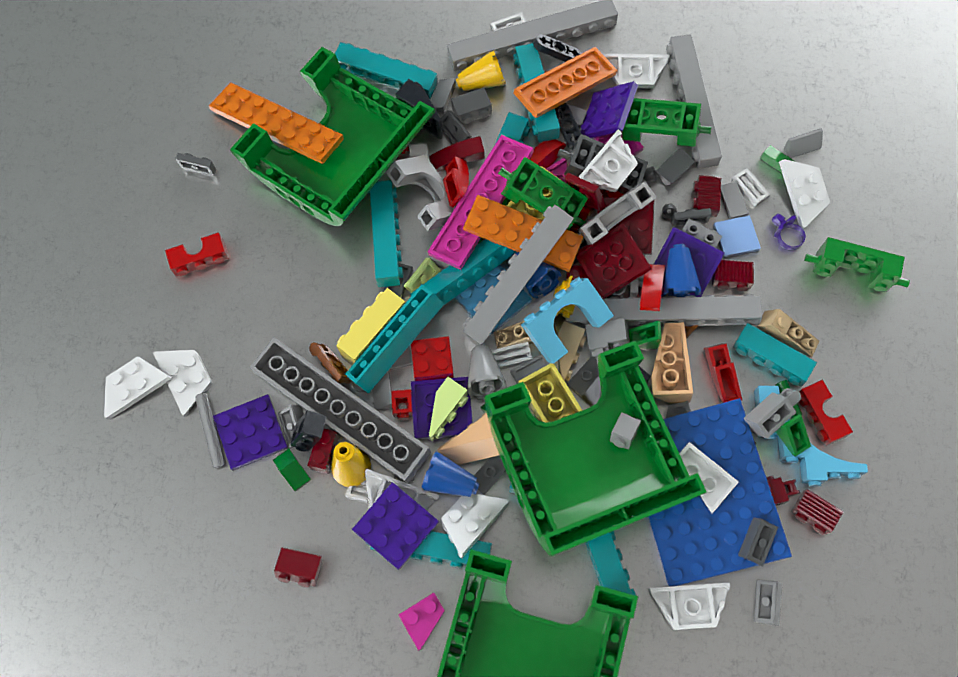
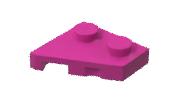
M435 593L430 594L398 614L418 651L423 648L429 635L445 612Z

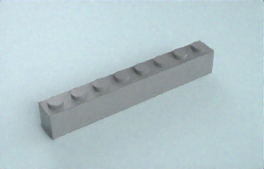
M692 35L671 37L669 44L666 46L667 55H670V68L674 71L673 80L674 84L678 87L677 98L681 102L701 103V126H712L711 134L700 133L697 137L696 147H692V158L695 160L697 168L718 166L722 155Z
M549 206L542 215L545 217L542 223L537 222L531 230L534 234L530 239L525 238L520 245L521 252L518 255L514 254L508 262L510 267L507 271L503 269L498 275L497 279L499 282L495 287L491 285L485 294L488 296L484 302L480 301L475 307L476 313L473 318L469 316L464 322L463 326L465 329L463 332L482 345L573 221L574 218L558 206Z

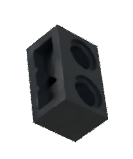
M307 410L295 424L290 446L296 447L299 451H310L322 438L326 416Z

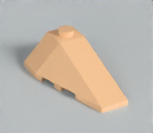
M684 322L664 324L651 376L653 397L668 403H682L686 401L690 403L693 396Z
M487 412L475 423L467 426V429L459 435H455L437 449L438 453H441L457 465L498 456L499 453L491 432Z

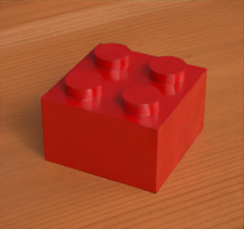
M449 336L414 340L411 343L415 381L445 379L447 377L454 378Z

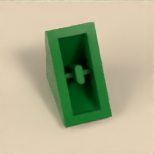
M660 321L628 329L630 342L636 340L640 349L658 348L661 342Z
M800 414L775 431L795 457L811 447L807 430Z
M289 448L273 459L279 472L295 492L311 481V478Z

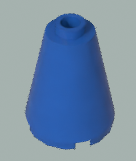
M684 244L673 245V248L669 250L662 296L665 297L668 294V296L682 298L694 292L695 296L700 295L701 287L689 248L685 247Z
M542 262L525 287L532 298L538 299L539 295L543 294V296H546L559 284L558 277H561L562 274L556 267Z
M435 452L421 488L425 491L471 497L472 494L476 495L480 483L477 482V477L441 453Z

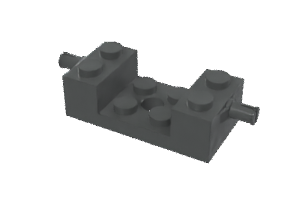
M580 134L570 153L560 148L557 156L567 159L564 175L570 173L579 177L605 144ZM635 157L638 164L617 189L618 192L624 195L642 183L648 165L647 161Z

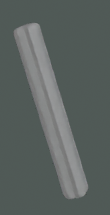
M200 393L195 398L212 465L214 468H220L225 463L209 400L206 393Z

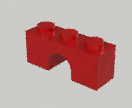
M219 232L201 238L203 246L197 254H189L183 244L165 250L170 270L176 277L185 276L194 270H203L209 265L220 264L229 259L224 240Z
M823 379L799 391L801 394L799 404L805 408L809 422L814 424L817 429L818 438L826 446L853 433L844 415L833 418L824 413L823 403L830 400L833 396Z

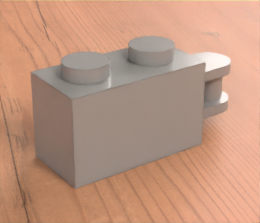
M786 388L780 394L772 392L746 415L744 420L749 424L753 433L768 439L796 413L793 406L799 402L801 394L789 388Z

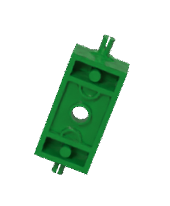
M634 98L622 131V140L640 142L642 133L677 136V145L696 147L699 134H711L712 126H701V103ZM660 115L666 116L665 119H658L657 117Z
M524 157L517 169L512 173L503 167L500 169L498 174L507 179L506 186L501 194L517 204L521 199L542 214H544L549 206H558L574 218L566 230H569L573 223L579 227L586 223L578 215L588 197L536 163ZM542 190H549L551 197H545L542 194Z
M827 237L816 252V256L806 253L804 261L814 263L812 272L818 273L822 277H831L839 266L856 269L861 273H871L868 287L880 292H887L894 285L907 288L910 280L901 278L904 256Z

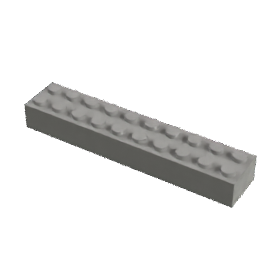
M274 337L249 367L256 375L306 411L309 410L326 416L325 425L336 431L340 436L405 483L411 481L431 453V450L425 444Z

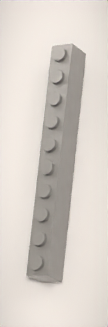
M612 0L597 1L447 44L448 56L454 71L464 70L491 51H495L493 57L497 56V59L513 56L516 46L532 44L539 34L562 42L568 38L579 37L582 34L593 33L603 28H610L617 24L618 12Z
M752 294L744 296L725 295L724 297H715L714 295L696 297L689 295L682 298L667 296L662 298L660 311L640 310L641 298L634 296L627 299H619L618 297L603 299L614 315L610 320L624 318L628 327H638L655 321H660L661 327H664L665 323L684 322V326L746 325L747 323L759 325L762 320L761 297ZM577 306L574 308L573 315H570V318H566V322L581 328H586V325L590 324Z

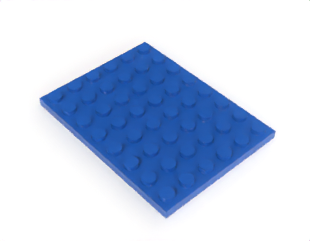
M740 398L663 419L679 453L690 442L739 482L713 514H711L702 498L698 496L649 516L669 587L758 566L738 556L754 517L763 519L778 527L764 564L792 557L749 424L744 420L746 414Z

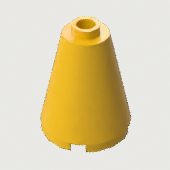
M495 51L489 52L458 74L456 82L459 89L462 88L463 91L506 84L497 56L493 57Z
M341 442L334 449L331 466L332 475L339 484L345 487L361 485L362 482L366 481V469L371 470L370 459L363 451L352 444Z

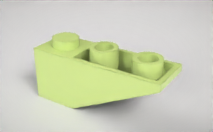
M449 377L446 378L436 392L429 438L432 442L435 438L439 439L445 430L443 427L447 422L451 423L457 414L455 411L459 406L463 407L468 400L467 389Z

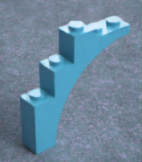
M758 386L754 390L755 407L772 392L780 394L779 387ZM776 432L767 439L771 440L777 437L779 460H786V463L800 462L801 483L809 484V487H819L828 479H839L841 476H848V479H859L868 472L867 464L852 463L834 458L820 451L812 444L810 448L795 457Z

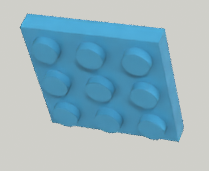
M498 265L455 297L472 318L476 313L474 309L480 301L484 302L488 297L485 295L491 285L495 287L499 282L497 277L504 269L501 265ZM524 289L516 297L489 336L532 302V298Z

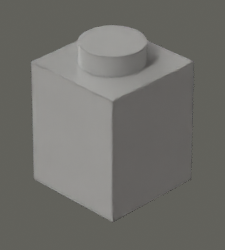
M621 413L612 431L610 442L614 443L617 447L629 450L638 432L640 420Z

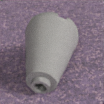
M480 344L471 351L467 390L470 397L474 395L478 400H485L484 397L486 395L505 389L507 385L490 348Z

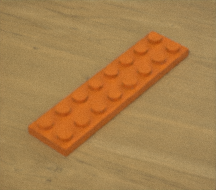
M231 82L209 105L211 111L248 129L253 123L268 132L271 140L321 164L328 159L344 140L342 134Z

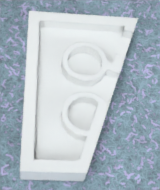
M689 442L679 454L689 475L699 474L707 493L700 495L711 514H713L739 482Z

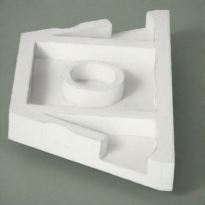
M603 54L618 70L616 75L612 77L616 86L634 81L638 84V88H653L669 60V55Z
M619 129L579 176V178L593 183L601 189L616 192L638 164L635 157L631 154L628 144H625L622 140V133Z
M784 159L779 162L798 225L805 228L830 203L829 196L819 167Z
M197 351L154 352L153 354L161 371L172 378L167 384L184 417L188 416V411L196 402V395L206 392L213 384Z
M137 356L106 377L105 418L112 419L171 380V376Z
M369 469L365 471L369 508L392 482L425 510L439 498L438 494L425 491Z
M472 494L471 497L462 496L441 518V525L449 534L448 537L451 543H454L459 557H464L508 507L509 501L507 499Z
M729 582L649 588V592L673 630L714 628L718 625L720 613L723 610L725 598L731 585Z

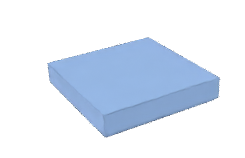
M750 215L713 224L714 230L722 236L719 246L721 251L725 252L723 258L760 251L761 247Z

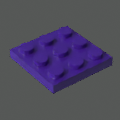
M632 81L594 92L581 126V134L589 138H595L615 133L618 129L623 131L638 84Z
M673 227L654 264L665 265L666 272L669 250L673 248V245L684 244L690 250L701 287V294L696 297H701L725 252Z
M468 377L451 378L467 389ZM446 378L411 381L414 437L418 440L430 439L429 432L436 392ZM469 394L463 407L459 406L455 411L457 414L451 423L447 422L443 427L445 430L440 438L459 435L467 429V426L473 423L471 397Z
M268 394L213 416L232 471L288 449Z
M392 482L351 530L395 568L400 570L437 526L439 520Z

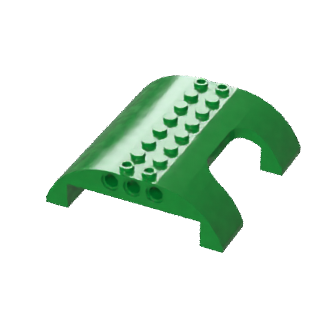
M321 47L300 70V74L327 105L326 114L319 124L342 134L344 138L328 159L321 164L292 149L280 148L272 142L266 130L254 123L232 146L230 151L256 178L278 195L313 217L327 224L340 226L435 113V109L422 101H419L412 108L341 68L336 54Z
M636 340L598 355V372L601 385L600 397L595 405L553 422L545 423L537 420L529 409L532 400L524 382L484 397L491 432L515 495L535 537L550 556L707 493L699 474L689 475L641 373L639 365L644 360V357ZM621 413L640 420L638 432L629 450L617 447L614 443L610 442L612 431Z
M470 550L464 581L437 677H618L629 623L634 618L638 596L595 585L584 617L573 624L557 623L514 609L508 602L506 584L512 564L511 560Z

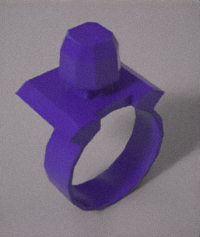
M777 213L772 218L773 224L778 227L773 237L778 238L779 244L784 249L796 250L800 248L805 241L806 235L802 227L793 224L796 220V215L785 220L786 218L783 215ZM793 228L799 231L802 235V243L798 246H790L784 243L781 239L782 229Z

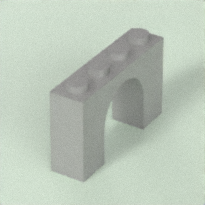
M426 155L394 161L386 174L396 187L416 184L427 190L434 199V203L427 204L417 215L426 230L429 231L445 225L457 204L454 208L450 207L443 179Z
M646 181L642 182L577 230L588 244H594L609 233L608 230L636 210L642 209L657 197Z

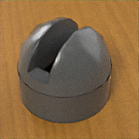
M653 166L645 171L643 179L647 182H653L658 179Z
M671 203L665 204L662 208V216L667 220H671L673 213L677 212L675 205Z

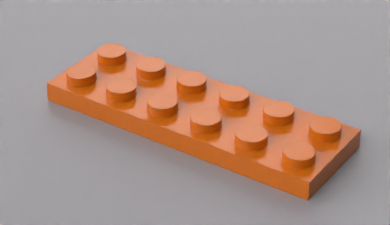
M593 47L515 88L514 95L535 118H538L616 75L618 70L596 47Z
M477 195L463 230L520 253L522 242L525 238H531L534 234L531 230L537 222L541 224L543 220ZM565 230L543 262L569 272L583 236Z

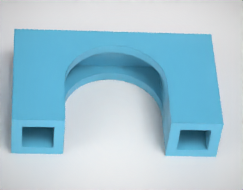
M578 277L570 283L571 286L557 292L555 299L551 302L543 303L537 313L529 314L524 318L525 322L521 324L522 328L549 363L554 364L568 353V350L554 330V318L561 308L570 304L577 306L592 327L597 328L614 316L588 278Z

